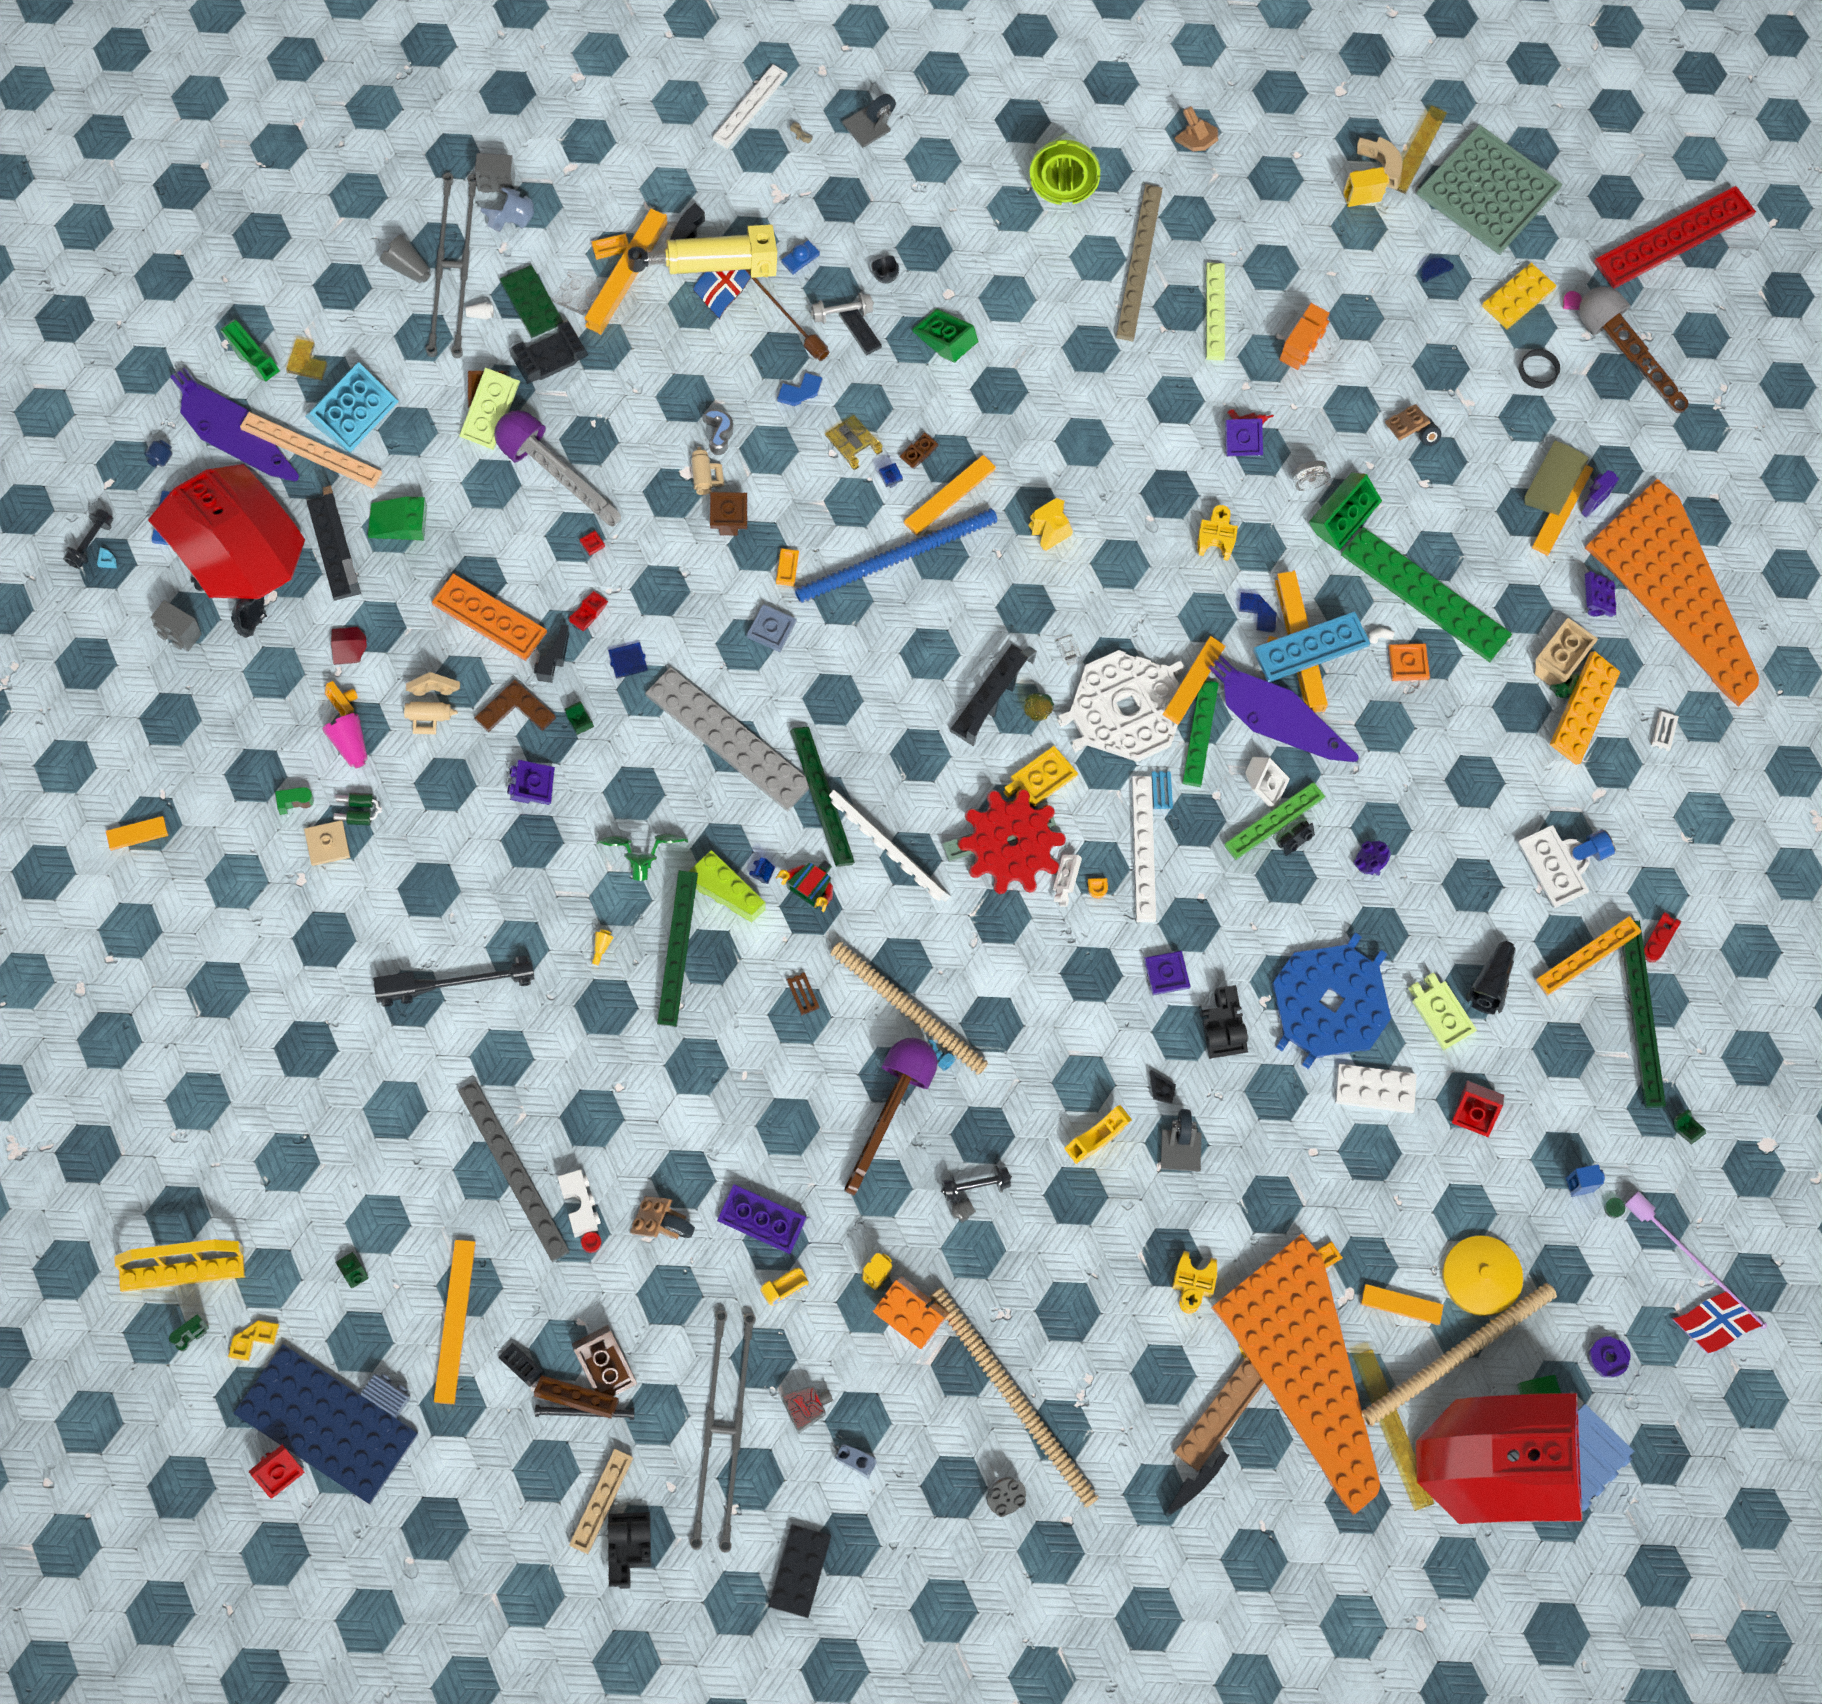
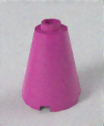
M355 713L335 719L336 722L332 726L330 723L326 724L322 728L323 732L350 767L354 766L355 769L364 766L368 757L359 715H355Z

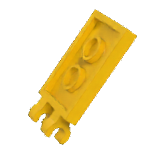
M1053 746L1012 775L1010 778L1012 783L1005 787L1003 793L1009 798L1016 791L1026 789L1030 793L1029 804L1031 803L1035 807L1076 778L1078 772L1058 749Z

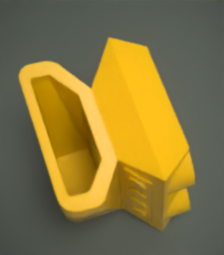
M1055 498L1035 510L1030 517L1032 521L1029 524V528L1032 530V535H1042L1040 546L1044 551L1049 550L1073 534L1071 524L1063 513L1065 501L1059 498Z

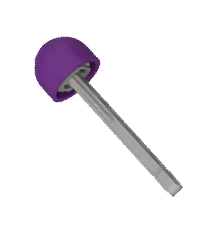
M516 410L506 413L499 419L494 432L495 441L508 458L516 463L530 455L588 508L599 515L606 524L613 527L621 521V515L613 506L608 504L604 498L539 442L545 433L546 426L538 421L537 418L525 411Z

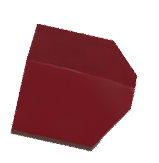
M358 627L332 629L333 664L360 663L361 657L367 648V638Z

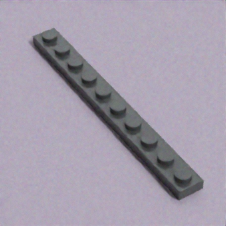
M476 1081L459 1089V1095L551 1262L570 1253Z

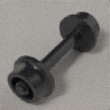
M97 508L94 513H90L88 517L94 523L92 528L76 550L67 547L65 550L66 554L63 559L69 566L80 569L84 564L88 563V559L83 553L99 529L110 530L112 528L111 523L114 519L107 511Z
M994 1166L995 1176L959 1184H956L954 1176L951 1175L949 1179L942 1181L943 1188L940 1192L944 1194L946 1201L955 1200V1202L959 1201L958 1192L993 1184H997L998 1190L1001 1193L1004 1189L1011 1187L1010 1180L1012 1176L1009 1174L1007 1167L998 1168V1166Z

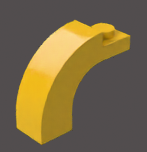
M1118 1105L1098 1124L1077 1136L1064 1149L1075 1164H1078L1112 1141L1132 1119L1124 1108Z

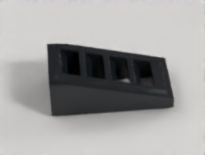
M513 1342L498 1357L529 1387L544 1373ZM516 1351L517 1354L512 1358L510 1362H508L507 1360ZM522 1357L523 1359L514 1367L515 1363ZM527 1363H529V1365L520 1373L519 1371H520Z

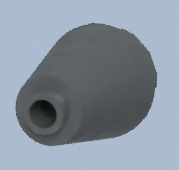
M404 235L397 236L388 245L390 246L388 251L384 250L380 257V262L383 265L418 283L422 281L425 283L431 276V269Z

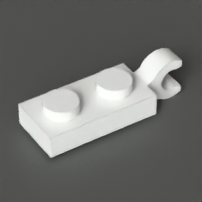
M1062 855L1053 890L1057 892L1054 902H1060V907H1067L1069 902L1068 893H1073L1082 860L1079 855Z

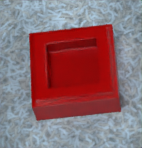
M595 530L579 539L589 556L605 547L604 542Z

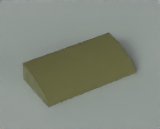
M1554 441L1525 495V505L1559 516L1589 457L1566 444Z

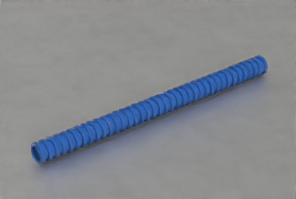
M989 508L988 511L984 510L983 513L979 512L978 515L969 516L967 520L964 518L962 522L958 521L957 524L952 523V526L947 525V528L942 527V530L938 529L936 532L933 531L931 534L923 535L921 539L916 538V541L911 540L910 543L906 542L905 545L901 544L900 547L891 548L889 552L885 551L884 554L880 553L879 556L875 555L874 558L869 557V560L865 559L864 562L860 561L858 564L855 563L853 566H848V569L843 568V571L838 570L837 573L833 572L832 575L823 576L821 580L818 578L816 582L811 581V584L801 585V588H795L797 599L799 602L804 603V600L809 601V598L814 599L815 596L824 595L826 591L830 592L831 589L835 590L836 587L841 588V585L845 586L846 583L855 582L857 579H862V576L867 577V574L872 575L873 572L877 573L878 570L887 569L889 565L893 566L894 563L898 564L899 561L903 562L904 559L908 560L909 557L913 558L914 555L923 554L925 550L928 552L930 548L935 549V546L940 547V544L945 545L946 542L955 541L956 538L959 539L961 536L964 537L966 534L976 532L977 529L981 530L982 527L986 528L987 525L996 524L997 515L992 508Z

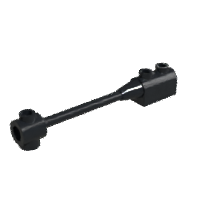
M529 956L514 958V963H512L509 970L436 981L415 979L413 972L373 977L376 1001L381 1003L382 1007L392 1006L395 1000H401L402 1004L412 1003L413 998L436 990V988L509 977L514 982H519V986H528L531 984V980H535L533 964Z

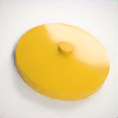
M1472 1236L1460 1241L1450 1250L1443 1264L1442 1278L1447 1294L1458 1307L1473 1315L1492 1316L1505 1311L1517 1300L1523 1286V1270L1518 1257L1509 1246L1493 1237Z

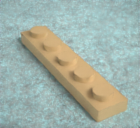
M614 1449L569 1544L570 1547L589 1555L634 1459L632 1456Z

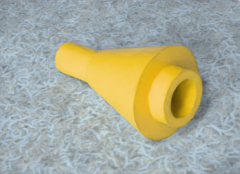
M600 929V932H595V954L591 964L599 966L602 954L605 953L614 938L611 936V932Z

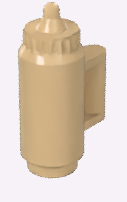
M697 447V450L692 453L691 459L694 489L699 495H707L711 492L712 487L724 486L722 464L710 463L707 451ZM711 469L716 471L717 481H712Z
M443 702L405 703L404 708L405 719L413 721V734L436 735L437 721L450 720L452 715L458 714V711L453 710L450 704ZM417 721H433V727L417 726Z

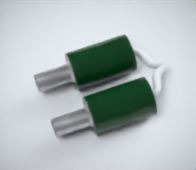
M350 792L349 796L336 795V802L349 803V807L373 808L375 803L378 809L373 817L371 811L348 810L347 814L334 813V820L347 821V825L371 826L372 820L377 817L378 813L382 812V807H379L378 802L374 800L373 793Z

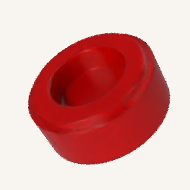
M587 1232L581 1239L582 1248L588 1253L597 1252L602 1244L600 1236L595 1232Z

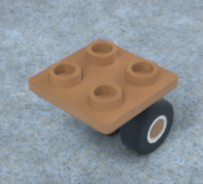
M1417 404L1409 406L1406 410L1385 421L1386 426L1399 441L1414 432H1420L1419 439L1426 446H1433L1439 442L1442 436L1439 427L1435 425L1430 417H1427Z

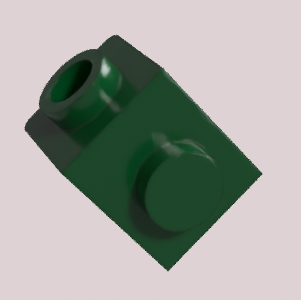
M1573 674L1566 682L1551 684L1550 689L1559 698L1571 697L1579 675Z
M581 701L564 709L568 722L577 735L594 727Z
M1689 1109L1675 1117V1131L1691 1145L1706 1134V1129L1692 1118V1112Z
M354 1252L335 1262L351 1289L369 1278Z

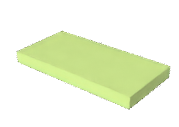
M485 368L459 436L494 450L497 444L494 435L496 424L503 415L509 412L520 381Z

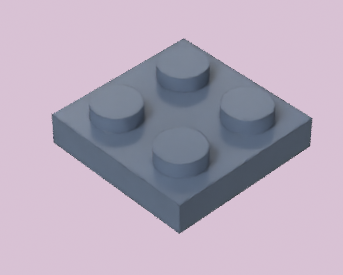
M763 604L747 633V638L781 653L797 619Z

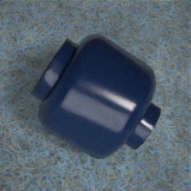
M161 439L152 441L144 453L148 459L146 462L154 468L157 465L164 467L173 455L172 447Z

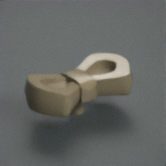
M796 122L791 124L790 130L797 135V140L801 139L805 143L812 141L813 136L805 133L800 124Z

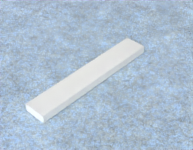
M772 65L715 133L713 140L728 149L785 80L787 72Z

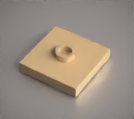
M342 820L304 828L312 866L350 858Z

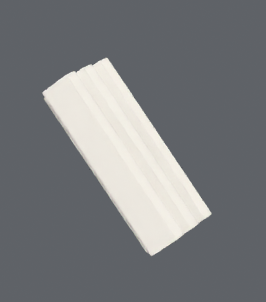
M1663 711L1659 712L1651 746H1658L1659 749L1665 748L1666 751H1670L1679 716ZM1663 716H1664V717H1666V718H1665V722H1664V726H1663V730H1662V734H1661V738H1660V742H1659V741H1657V740H1658V736H1659V732H1660V728H1661V724H1662V720H1663ZM1673 719L1668 741L1666 744L1664 743L1669 720Z

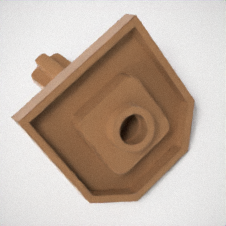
M1191 106L1186 107L1183 113L1189 125L1186 126L1187 129L1175 137V141L1193 152L1206 150L1218 141V128L1202 119L1198 120Z

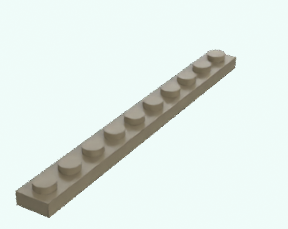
M1145 185L1118 325L1117 339L1134 342L1163 187Z

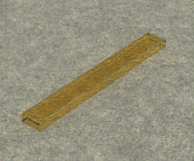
M1373 1349L1354 1355L1353 1359L1370 1402L1373 1404L1378 1399H1381V1397L1386 1396L1390 1391ZM1395 1408L1394 1412H1390L1388 1416L1385 1415L1384 1419H1380L1379 1424L1415 1512L1435 1503L1433 1498L1417 1483L1416 1456L1398 1411Z

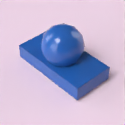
M808 240L804 244L796 245L792 252L781 260V263L793 275L820 255V251Z

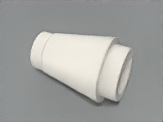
M483 302L466 306V316L489 320V318L494 316L492 303Z

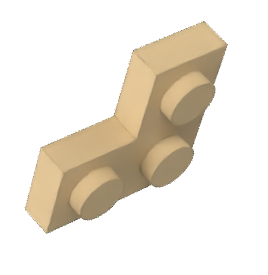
M432 672L406 683V691L412 692L417 696L425 695V693L431 690L439 691L443 695H450L452 692L460 689L459 681Z

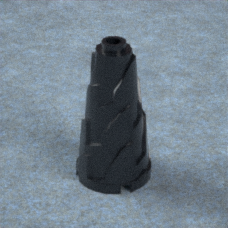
M1509 941L1500 942L1466 994V1001L1469 1004L1471 1000L1474 1009L1495 1015L1496 1010L1499 1013L1502 1012L1505 1006L1509 978L1516 952L1513 943Z

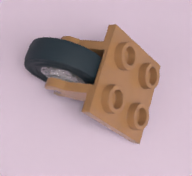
M645 1196L640 1204L636 1219L633 1221L630 1233L655 1238L661 1233L678 1240L679 1236L691 1238L695 1227L685 1221L687 1218L685 1215L669 1208L672 1200Z

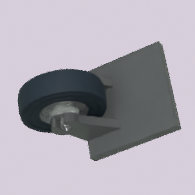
M883 94L872 100L869 106L844 120L842 124L860 146L864 148L891 131L887 122L895 109L896 101L890 94Z
M1180 1109L1178 1119L1172 1120L1171 1129L1162 1130L1161 1169L1201 1171L1202 1133L1196 1132L1197 1122L1192 1121V1114L1189 1109Z

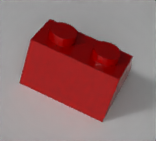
M1467 1081L1459 1098L1452 1124L1489 1138L1502 1110L1504 1094Z

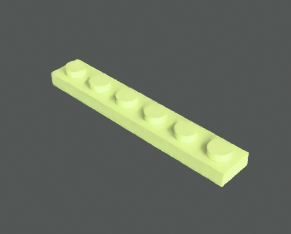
M1207 262L1206 359L1224 360L1225 263Z

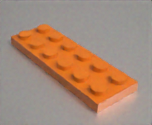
M455 574L449 578L432 601V605L524 661L529 658L547 633V629Z

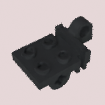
M1233 985L1216 988L1214 997L1218 1008L1200 1011V1017L1207 1016V1019L1202 1020L1208 1057L1212 1059L1248 1053V1034L1242 1020L1243 1013L1237 1014V1011L1242 1009L1239 1003L1237 987Z
M650 1512L608 1514L609 1587L630 1589V1568L651 1567Z

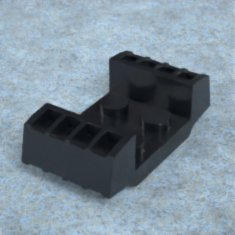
M569 321L557 325V334L528 347L522 341L511 348L510 356L527 384L552 376L589 356Z

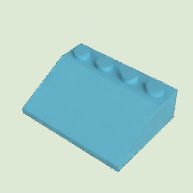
M358 362L351 367L305 417L318 430L350 453L399 401Z

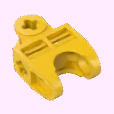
M1216 506L1212 511L1210 521L1202 519L1197 539L1199 556H1204L1208 547L1217 546L1221 549L1222 555H1224L1223 560H1229L1236 542L1238 526L1229 524L1231 512L1227 506Z
M1184 1251L1175 1270L1172 1289L1181 1291L1180 1309L1184 1313L1192 1314L1198 1310L1203 1296L1211 1298L1214 1294L1217 1279V1259L1211 1257L1205 1269L1197 1270L1191 1265V1259H1189L1190 1252ZM1189 1298L1192 1299L1193 1305H1189Z

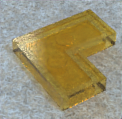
M296 338L286 371L290 374L323 380L327 362L311 358L315 347L314 342Z

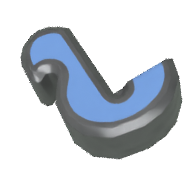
M707 410L703 414V422L716 427L709 441V448L714 455H722L727 451L728 440L733 435V420L729 414L722 410Z

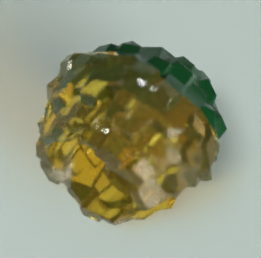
M1039 692L1028 695L1024 705L1025 714L1032 721L1047 719L1052 713L1054 706L1051 696Z

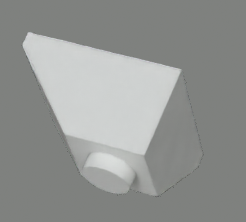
M1252 757L1245 774L1252 790L1274 810L1290 778L1270 758Z

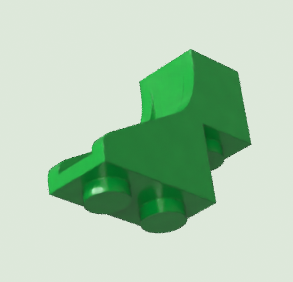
M233 319L220 329L238 358L249 364L257 378L267 382L280 372L271 356L264 353L237 320Z

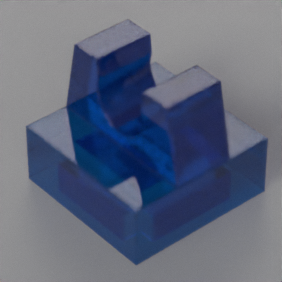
M896 463L879 469V474L885 487L889 486L892 488L897 486V483L903 481Z
M760 857L759 860L754 861L753 864L756 868L754 871H750L749 875L761 883L769 884L775 866L767 858Z

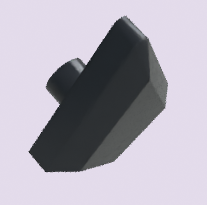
M1150 1070L1153 1100L1172 1104L1176 1084Z

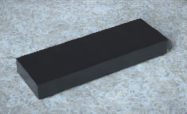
M858 309L839 312L840 318L866 356L882 348V344Z

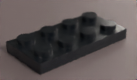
M791 1524L768 1605L769 1608L809 1619L831 1535Z

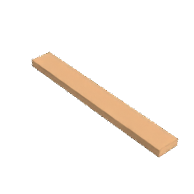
M251 412L247 414L240 426L241 430L373 489L382 475L381 470Z

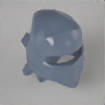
M504 187L501 190L507 193L508 196L502 211L486 208L480 209L489 218L487 227L498 232L501 231L506 222L514 223L523 229L534 215V203L531 198L527 196L521 198L519 197V191Z

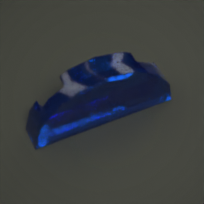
M1444 258L1430 259L1422 268L1421 279L1425 283L1452 270L1454 265Z

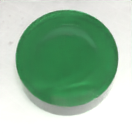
M1611 1198L1604 1205L1605 1213L1611 1218L1621 1217L1626 1209L1624 1202L1619 1198Z

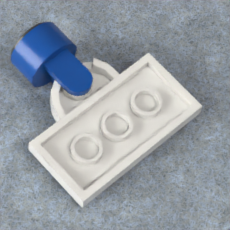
M1552 825L1518 841L1522 852L1554 909L1589 892L1581 874L1589 866L1590 856L1593 855L1597 861H1601L1615 854L1614 842L1606 830L1600 829L1587 835V842L1582 844L1577 839L1561 841Z

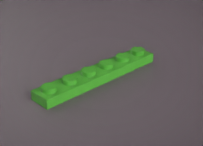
M1313 782L1226 842L1225 848L1235 860L1239 859L1324 800L1326 796Z

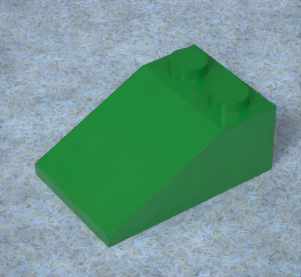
M935 309L912 329L914 334L942 358L953 363L979 342L974 325L939 309Z
M406 496L371 503L368 538L424 541L427 516L425 497Z

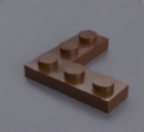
M516 680L475 717V721L488 733L515 707L541 731L545 730L556 719V716Z

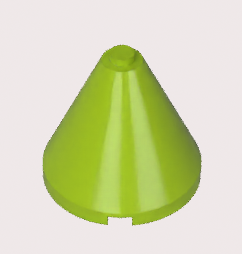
M1064 133L1041 147L1035 153L1030 164V182L1035 192L1048 202L1057 205L1072 202V205L1086 200L1096 190L1100 181V164L1090 148L1072 134Z

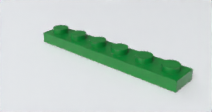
M1205 680L1197 694L1182 782L1184 785L1199 788L1202 785L1219 685L1217 682Z

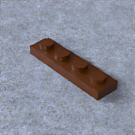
M542 1375L534 1390V1397L612 1419L619 1403L618 1397Z

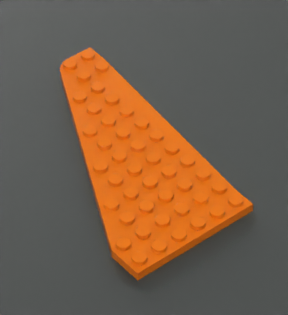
M1656 479L1587 544L1585 549L1623 583L1713 679L1712 682L1723 694L1739 707L1758 687V673L1680 498L1659 479Z
M1301 1234L1213 1305L1211 1309L1232 1333L1328 1478V1482L1349 1511L1355 1515L1377 1496L1380 1480L1365 1421L1362 1417V1410L1324 1261L1307 1238Z

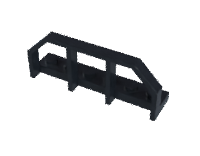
M330 485L322 487L323 497L307 500V505L333 600L336 601L359 595L361 590L338 513L334 493Z
M1011 644L951 727L950 732L974 747L977 734L987 715L989 714L993 718L996 716L1000 697L1006 689L1011 692L1014 691L1018 672L1026 661L1031 664L1035 662L1037 651L1030 646L1021 650Z

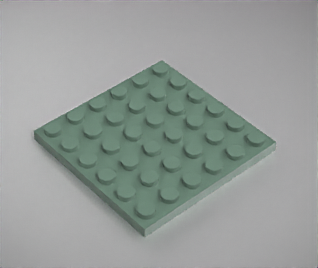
M1479 124L1424 183L1416 195L1494 252L1501 255L1561 189L1563 184Z

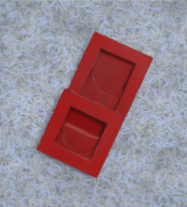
M593 591L582 601L581 607L570 616L569 622L584 632L600 615L608 604V600Z

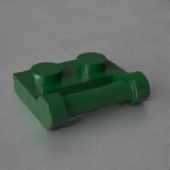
M197 1314L169 1335V1341L179 1351H185L188 1349L189 1343L195 1338L196 1340L202 1338L207 1333L206 1330L209 1327Z

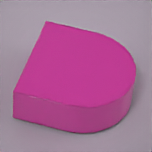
M1576 291L1567 292L1563 298V309L1579 310L1582 301L1581 295Z

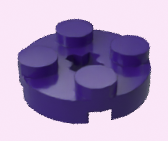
M1609 1336L1597 1340L1588 1352L1592 1368L1603 1378H1615L1622 1375L1628 1369L1629 1361L1631 1360V1354L1627 1345L1623 1341ZM1606 1352L1614 1355L1613 1362L1606 1360Z

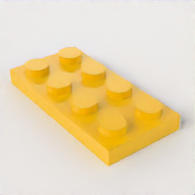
M1531 262L1483 302L1482 307L1503 327L1509 329L1554 291L1557 285Z

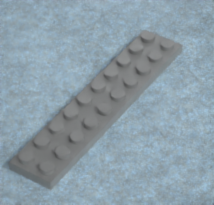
M670 667L646 692V697L787 812L809 790L806 777L673 668Z

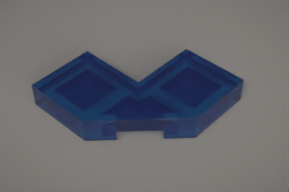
M1241 592L1239 612L1257 614V631L1275 632L1277 613L1260 594Z

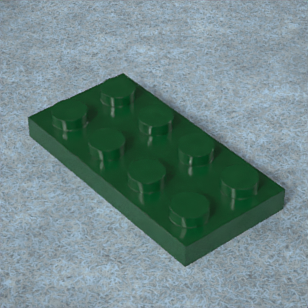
M532 265L499 278L500 284L530 338L557 328V325L563 323V319Z

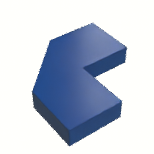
M805 373L800 388L783 383L778 396V402L797 406L809 398L812 399L818 396L823 378Z

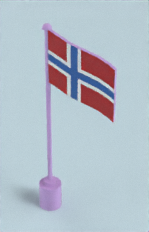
M1639 1191L1627 1200L1624 1205L1641 1222L1644 1220L1648 1222L1651 1219L1725 1291L1707 1299L1687 1314L1672 1319L1707 1354L1724 1348L1751 1330L1758 1327L1761 1329L1767 1327L1766 1322L1763 1323L1653 1217L1656 1214L1654 1212L1656 1208Z

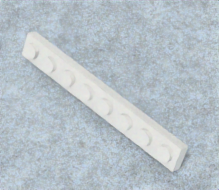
M1133 776L1132 803L1136 922H1156L1152 777Z

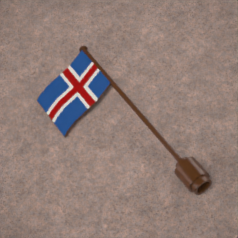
M748 269L705 272L696 283L693 291L720 320L726 308L742 293L751 279V273ZM752 277V280L805 337L804 348L814 359L824 360L830 351L817 334L807 335L755 277Z

